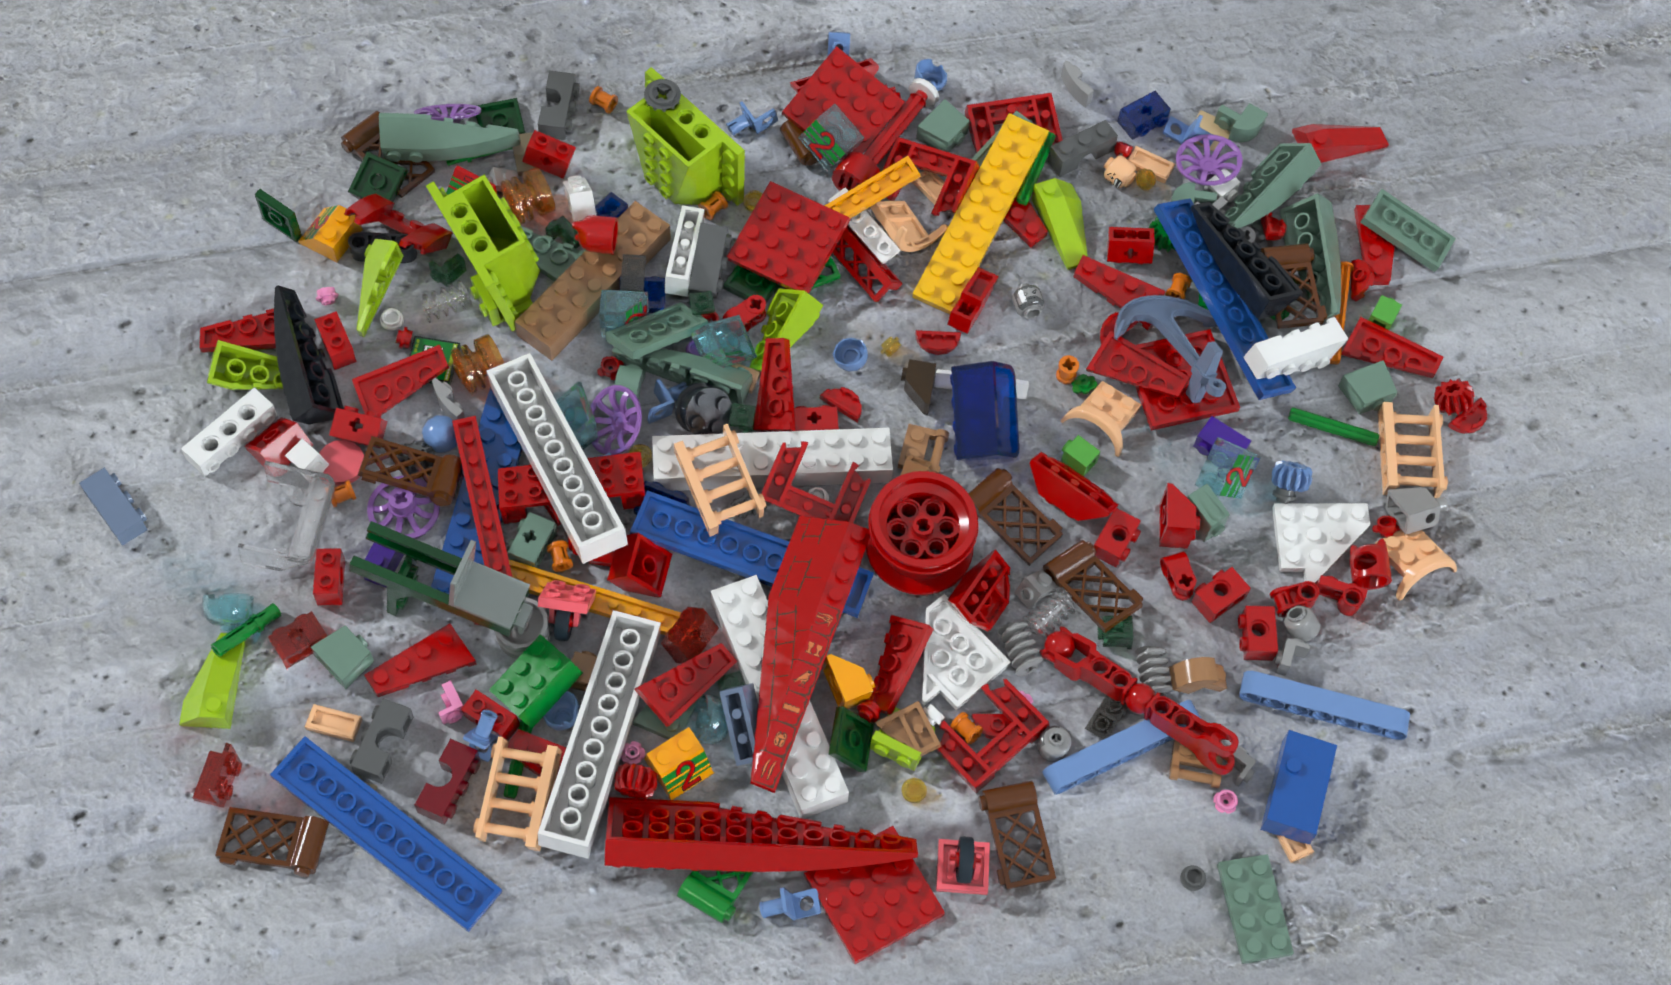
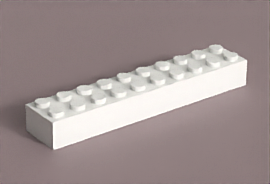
M529 353L487 370L490 387L582 564L628 545L625 528L532 355Z
M889 428L736 433L739 439L737 447L755 488L764 486L779 449L784 442H786V448L801 447V441L808 442L791 486L843 484L852 462L859 465L855 471L864 481L870 478V483H889L892 479L893 465ZM724 435L652 436L654 491L690 490L674 453V443L683 440L686 448H694L724 437ZM727 445L695 457L692 464L695 469L699 468L700 470L733 458ZM736 466L704 478L703 482L700 483L703 490L715 489L742 479Z
M757 575L712 590L711 604L731 653L738 661L736 665L744 684H754L759 704L768 601ZM810 700L782 772L799 817L803 819L848 802L849 791L835 758L829 755L830 746Z
M613 610L538 831L539 846L589 858L640 700V696L634 689L646 681L660 638V622Z

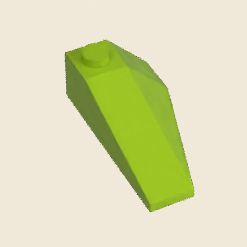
M1053 178L1034 184L1031 200L1067 270L1076 268L1082 255L1088 257L1081 200L1071 183Z
M375 239L373 244H369L364 256L366 258L356 329L361 337H365L404 257L398 243L395 241Z
M779 288L768 307L766 314L769 316L767 325L762 326L761 333L764 335L762 341L756 345L749 368L761 372L765 339L786 338L790 340L791 347L813 326L814 322L819 318L820 311L824 305L806 291Z
M218 340L208 372V384L230 390L253 388L284 389L276 356Z
M220 633L217 640L224 637L227 633ZM245 641L221 657H218L211 649L183 700L180 726L231 729Z

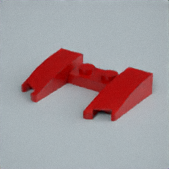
M1052 93L967 105L965 116L970 120L968 129L976 153L995 134L994 125L1003 124L1008 114L1013 115L1016 111L1027 119H1032L1035 125L1054 133L1056 137L1053 145L1062 141Z
M897 137L883 170L909 156L916 168L947 177L931 214L939 216L940 212L949 210L956 213L980 168L977 161ZM901 189L886 198L889 201H894Z
M378 194L366 196L345 210V216L355 215L354 222L358 225L381 222L403 234H408L400 240L399 246L406 248V246L414 245V248L421 250V254L447 249L453 232L435 223L424 225L419 221H410L404 218L405 215L403 213L393 210L395 203Z
M801 441V447L786 448V442L782 443L761 491L765 502L799 516L853 523L871 482L870 478L864 481L855 471L859 465L852 462L835 503H831L791 486L808 442Z
M1003 679L1005 686L990 690L988 684L981 687L984 694L1011 723L977 754L945 721H942L940 724V729L945 732L940 742L941 747L936 750L976 794L995 778L994 774L1027 744L1035 742L1044 729L1050 727L1049 721L1007 679Z

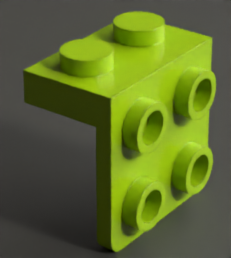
M477 274L470 277L473 285L470 287V291L474 300H479V308L483 317H488L492 326L505 322L506 320L480 276ZM529 299L514 308L518 315H521L533 303Z
M895 707L893 713L899 711L900 709ZM876 730L871 739V750L880 756L895 761L904 768L915 771L922 758L920 757L921 752L891 738L881 730Z

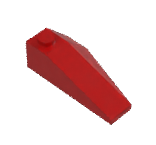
M1310 124L1292 129L1297 143L1312 144L1321 163L1385 148L1389 145L1381 127Z

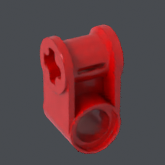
M752 295L737 306L730 308L723 315L722 319L737 337H740L765 320L766 301L760 295Z
M1183 551L1160 558L1161 570L1168 581L1174 597L1182 601L1190 599L1197 580L1190 566L1187 554Z
M1304 581L1276 588L1269 595L1271 599H1274L1277 606V616L1286 617L1288 611L1293 607L1306 606L1312 608L1320 591L1314 582ZM1301 593H1308L1312 598H1305Z

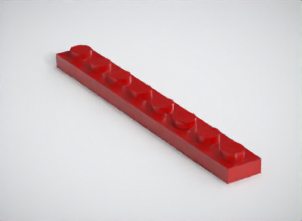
M476 416L453 420L452 423L484 566L512 577Z

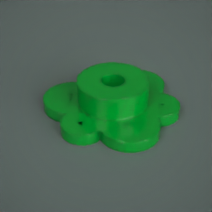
M1086 374L1079 375L1077 380L1071 383L1075 394H1088L1090 390H1094L1098 386L1095 377L1087 376Z

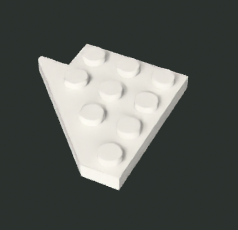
M1274 503L1272 511L1279 571L1303 572L1304 581H1311L1316 584L1320 576H1323L1369 528L1368 504Z
M943 594L926 608L925 624L930 625L934 630L924 648L922 704L925 706L940 693L957 711L976 695L983 685L989 684L1006 670L1011 662L976 626L964 620L947 600L948 597Z

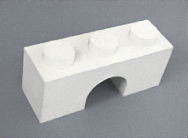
M571 176L567 178L568 181H563L567 207L572 214L573 220L579 221L583 220L586 216L596 215L592 190L586 179L581 178V176Z

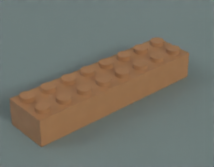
M634 201L618 217V237L614 254L594 253L586 250L515 321L517 336L552 361L671 240L670 225L637 201Z

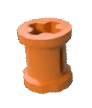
M597 86L590 95L589 103L604 108L605 112L609 114L616 107L618 96L615 94L610 95L603 91L602 87Z
M715 191L712 197L705 203L701 202L698 204V208L704 209V217L708 220H712L717 212L728 207L727 200L718 191Z
M1175 273L1172 278V285L1166 290L1165 295L1185 300V292L1192 283L1191 278L1183 273Z
M1066 355L1060 359L1059 369L1056 371L1057 380L1063 384H1071L1076 379L1079 361L1074 356Z
M349 480L334 488H326L333 508L337 507V504L356 499Z
M555 541L546 547L552 557L553 564L551 566L554 572H563L573 567V561L569 559L567 552L569 547L567 541Z
M966 712L957 715L950 725L954 731H958L965 738V742L968 745L974 743L983 731V727L975 725L968 718Z

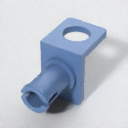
M829 31L828 56L836 46L849 56L850 33Z
M741 101L739 104L742 115L726 123V126L733 136L748 126L753 127L758 134L778 122V117L773 108L755 119ZM771 117L768 122L762 124L766 118Z
M1199 115L1190 126L1170 116L1163 130L1164 135L1180 144L1194 136L1211 133L1199 127L1203 118L1202 115ZM1171 125H1177L1181 130V134L1176 135L1172 133ZM1209 140V145L1211 146L1213 140Z
M660 379L656 380L654 394L661 404L649 410L647 418L649 424L672 415L675 401L686 388L684 387L686 386L685 382L667 389ZM664 409L663 412H661L658 415H655L658 411Z
M483 710L478 725L463 737V740L470 743L469 747L476 750H478L477 747L481 749L488 748V751L485 753L478 750L480 759L486 762L491 760L492 746L498 740V736L491 733L498 716L490 710Z
M783 887L780 888L781 898L762 901L759 904L763 918L784 913L792 920H797L821 913L818 891L815 888L792 894ZM809 896L813 899L814 905L810 910L804 911L800 907V902L804 897Z

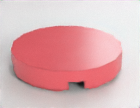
M336 440L327 444L319 452L330 464L321 474V477L329 484L339 486L344 484L346 480L353 483L360 477L358 472L364 454L361 448L354 442Z

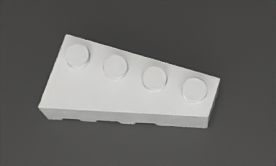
M1333 317L1328 319L1325 325L1320 326L1319 323H1315L1303 332L1297 329L1291 331L1283 338L1279 335L1255 343L1246 353L1244 359L1256 379H1271L1277 375H1290L1296 371L1305 372L1316 367L1320 369L1330 363V359L1348 340V337L1336 318Z

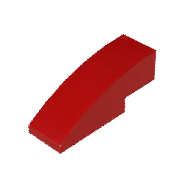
M978 267L963 289L960 299L952 309L947 325L968 334L985 306L999 276Z

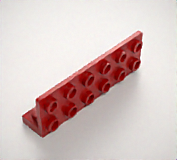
M641 452L587 458L608 498L621 496L623 510L641 507L646 495ZM531 465L498 469L499 509L504 524L517 523L522 519H526L528 515L527 507L551 505Z

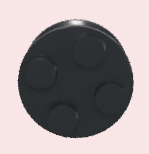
M697 382L687 386L678 396L675 405L677 422L683 429L694 435L722 433L723 425L729 423L732 414V405L728 395L724 391L705 382Z

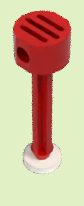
M922 78L914 79L909 85L910 96L865 153L850 152L846 155L832 175V181L839 191L843 188L850 191L880 173L877 164L894 145L896 138L902 135L922 108L934 107L938 102L940 95L933 84Z

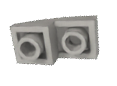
M1066 60L1063 63L1062 80L1070 94L1086 108L1091 103L1094 90L1087 83L1081 81L1083 72Z
M434 378L432 383L435 395L446 416L453 420L465 418L463 407L454 400L452 387L448 383L440 382Z

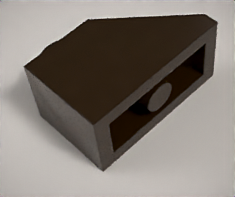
M909 359L908 368L903 367L901 381H905L904 391L920 411L928 415L936 363Z

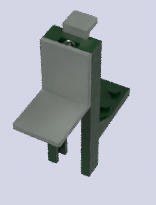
M373 521L370 522L367 528L366 539L406 555L399 572L396 573L354 555L349 564V570L387 586V613L396 616L399 609L403 610L405 608L408 598L411 596L508 637L513 626L518 627L519 634H523L533 610V606L524 603L529 594L530 584L474 562L476 541H470L463 558H460ZM417 560L454 575L450 583L449 594L417 581L419 577L417 575L419 570Z

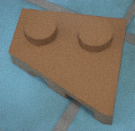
M919 701L876 722L877 727L885 734L921 752L920 757L941 747Z

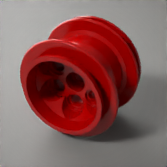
M916 471L894 478L882 488L871 506L868 520L870 539L866 547V553L875 573L886 584L901 592L914 595H929L952 587L967 572L972 561L974 545L978 536V517L972 498L959 483L939 473ZM942 530H947V531H949L951 534L946 535V534H943L941 531H942ZM893 532H900V533H902L903 535L900 536V537H898V536L893 535L892 533H893ZM936 549L939 550L941 553L933 554L931 550ZM912 550L915 551L917 554L909 555L906 553V551Z

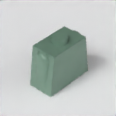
M944 99L918 125L916 139L930 147L950 152L956 145L959 146L964 141L965 135L968 133L970 120Z
M1384 360L1344 374L1338 385L1359 415L1373 409L1378 411L1383 402H1392L1397 395L1396 387Z
M1205 484L1188 495L1187 498L1196 506V516H1200V528L1196 530L1199 538L1205 542L1213 536L1220 535L1226 529L1225 524L1230 514L1210 486Z
M346 625L311 646L314 656L345 690L374 662L371 652L366 648L368 644L360 634L355 636Z

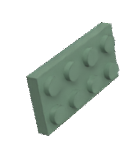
M1383 189L1379 191L1360 222L1433 272L1440 267L1456 239Z
M680 302L606 332V341L634 360L692 335H697L699 332L709 329L707 319Z
M1268 854L1218 862L1217 867L1242 964L1292 956L1294 951Z

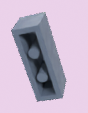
M104 467L79 483L88 499L122 546L147 531L144 524L147 518L140 508H133L131 504L134 503V500L127 490L121 491L119 486L122 484L115 473L110 475Z
M750 683L720 691L736 766L752 763L758 702L754 684Z

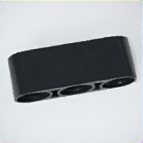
M356 232L349 237L348 245L353 259L365 262V251L369 244H373L375 239L392 240L399 245L400 240L408 234ZM414 245L406 246L408 248L406 250H403L404 247L399 246L404 256L401 263H411L417 258V249L413 247Z

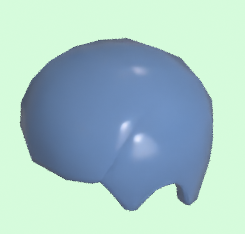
M924 59L917 63L915 79L922 78L929 81L938 91L946 85L947 73L942 65L935 66L932 59Z
M846 338L836 344L833 358L840 369L848 372L857 371L867 362L868 350L862 340Z
M436 415L429 419L422 428L425 443L432 446L435 452L438 453L449 452L457 446L452 423L453 419L448 416Z
M566 691L543 716L548 727L557 731H563L574 726L580 710V705L575 695Z

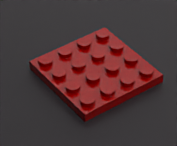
M836 46L781 114L803 132L806 131L817 142L807 130L810 126L821 140L828 145L811 125L817 120L825 131L830 132L834 136L835 142L844 151L845 154L840 158L831 149L839 161L842 162L850 152L863 154L903 106L905 101Z
M770 181L728 253V261L787 289L802 290L809 294L849 224L850 218Z
M1211 329L1185 334L1199 356H1201L1208 342H1215ZM1166 338L1136 345L1191 378V366ZM1222 358L1216 371V378L1226 384L1225 392L1221 397L1211 396L1206 391L1201 402L1193 403L1186 395L1189 382L1179 398L1135 386L1151 431L1211 418V416L1216 417L1239 412L1240 405Z
M894 826L875 835L881 837L883 833L899 836ZM913 859L858 867L813 870L804 873V877L811 889H817L820 905L854 964L861 962L945 914V911Z

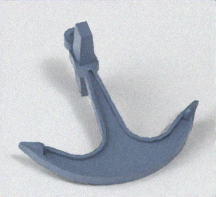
M1161 295L1139 297L1129 301L1121 308L1114 327V339L1117 340L1123 335L1132 322H1148L1164 335L1191 366L1192 375L1186 395L1193 403L1201 402L1206 391L1214 397H1221L1224 394L1226 384L1216 378V371L1223 353L1222 349L1216 342H1208L1201 356H1199L1174 320L1175 316H1186L1203 322L1204 327H1218L1209 310L1187 300Z

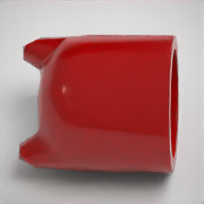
M589 215L582 221L572 223L573 229L578 231V234L575 235V240L579 242L584 250L594 253L614 254L618 237L617 217Z
M1383 538L1379 539L1376 544L1360 547L1356 545L1351 546L1350 569L1352 583L1368 590L1386 587L1391 583L1390 560L1387 545Z

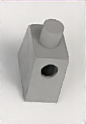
M1423 487L1390 489L1387 494L1385 510L1396 519L1397 525L1405 534H1410L1436 526L1440 512L1447 510L1448 503L1445 497L1434 498Z

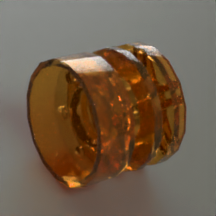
M537 167L523 172V184L516 176L511 177V183L507 179L500 183L503 197L520 225L525 224V217L529 221L534 219L533 209L541 217L556 210L550 187L543 173Z
M489 334L473 340L474 352L466 344L461 346L462 353L458 348L451 350L455 372L460 382L471 395L478 391L476 383L481 390L486 389L485 377L488 378L487 370L504 364L503 358Z

